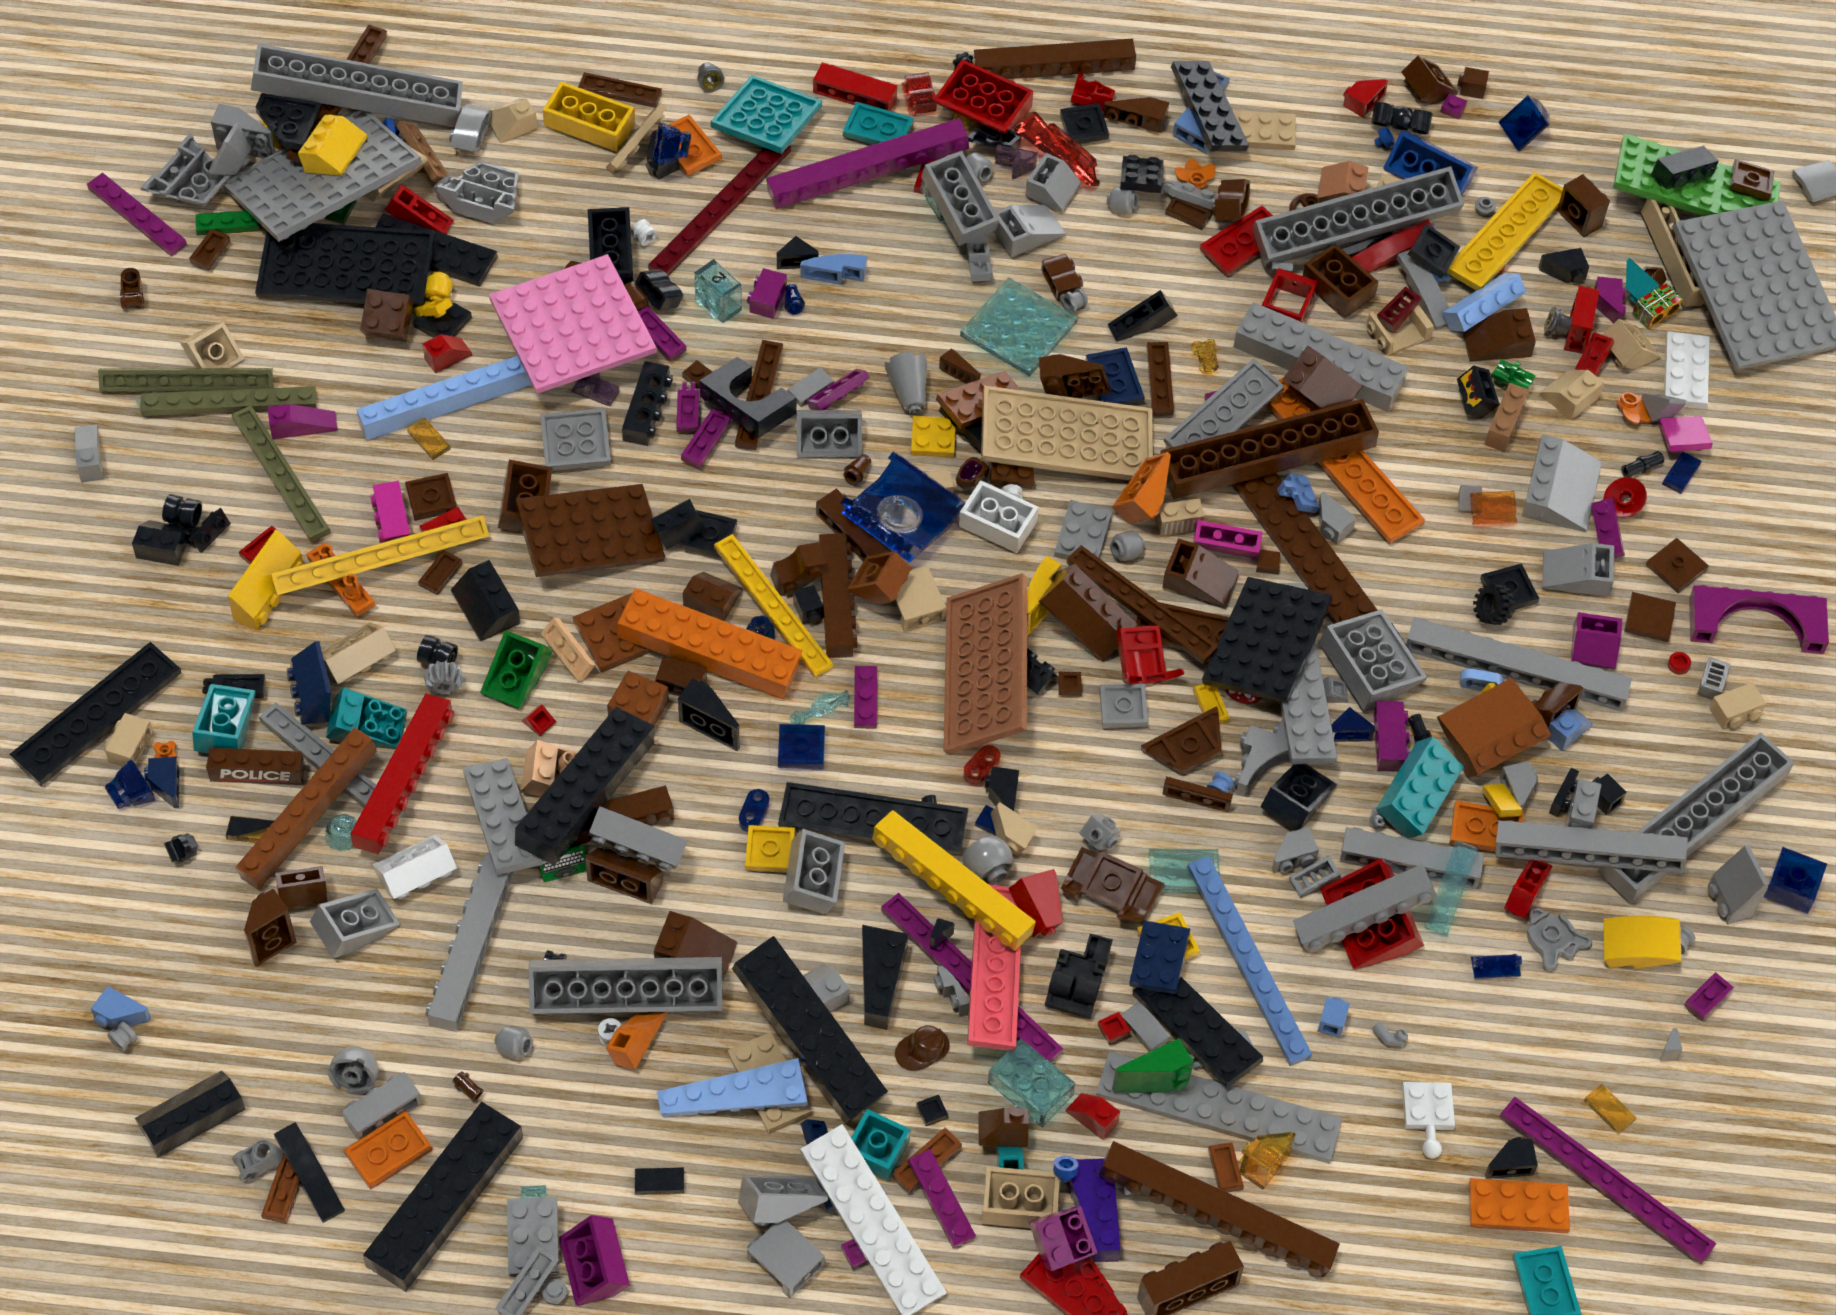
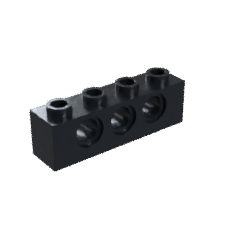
M644 361L622 426L623 441L648 446L650 438H654L656 433L655 423L660 421L662 409L660 408L662 404L665 405L666 390L667 387H671L673 375H670V366Z

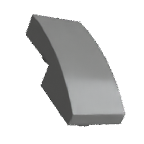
M938 966L937 976L934 977L937 991L941 990L943 998L950 997L952 1008H957L959 1016L967 1015L969 1012V1002L964 990L946 968Z
M1139 1001L1121 1014L1128 1027L1136 1033L1138 1040L1150 1051L1159 1048L1171 1039L1163 1026Z

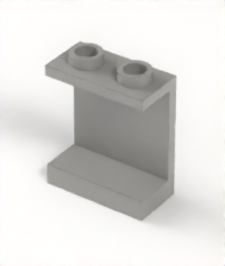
M786 1219L779 1223H770L765 1229V1233L760 1238H754L747 1247V1259L750 1262L756 1259L782 1284L783 1293L789 1299L825 1265V1255Z

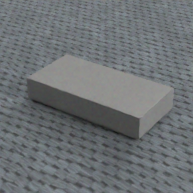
M820 367L788 388L787 391L796 397V402L802 407L807 403L808 399L833 384L834 380Z

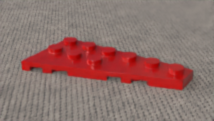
M1038 1253L1020 1274V1279L1066 1315H1128L1126 1308L1119 1302L1113 1289L1090 1257L1050 1271L1045 1270L1041 1256Z

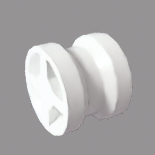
M646 219L638 221L631 229L632 235L638 238L639 243L643 246L651 244L658 234L655 228L650 227V223Z
M605 1019L598 1026L599 1041L604 1047H607L616 1029L621 1026V1023L616 1019Z

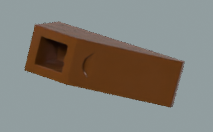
M1152 97L1107 101L1104 103L1103 115L1104 118L1161 133L1168 116L1169 102Z

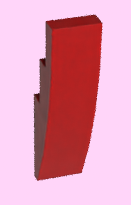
M1429 219L1390 235L1354 255L1352 258L1367 272L1396 263L1397 255L1411 249L1424 225L1427 223L1431 227L1433 226Z

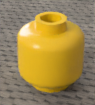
M434 272L427 277L425 295L429 302L435 299L451 297L453 282L447 274Z

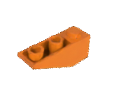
M638 1012L618 1027L606 1047L615 1065L636 1069L668 1012Z

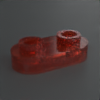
M993 745L981 747L965 764L963 771L964 779L974 785L982 783L986 779V775L991 774L992 766L997 767L999 765L1001 757L999 749ZM986 758H991L992 761H987V760H985V759H986ZM972 773H977L978 776H973V775H971V774H972Z

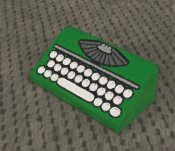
M579 845L569 848L555 866L542 860V865L539 866L543 881L549 882L587 871L584 846Z

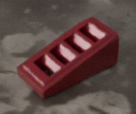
M1405 286L1377 314L1378 320L1382 326L1395 333L1422 300L1421 297ZM1406 296L1411 302L1409 303L1403 298Z

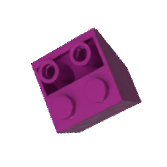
M1578 612L1573 625L1571 661H1576L1586 666L1615 670L1621 642L1622 618Z
M1081 1206L1051 1213L1029 1222L1045 1270L1054 1271L1098 1253Z

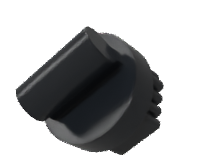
M188 833L174 836L171 841L164 843L172 863L178 860L181 862L188 860L197 854L198 845L194 836Z

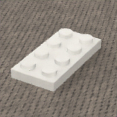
M1667 332L1664 376L1665 396L1686 400L1684 406L1707 408L1709 336Z

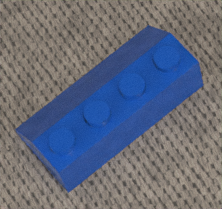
M1401 131L1383 168L1407 179L1451 166L1462 196L1470 185L1478 166L1407 131Z

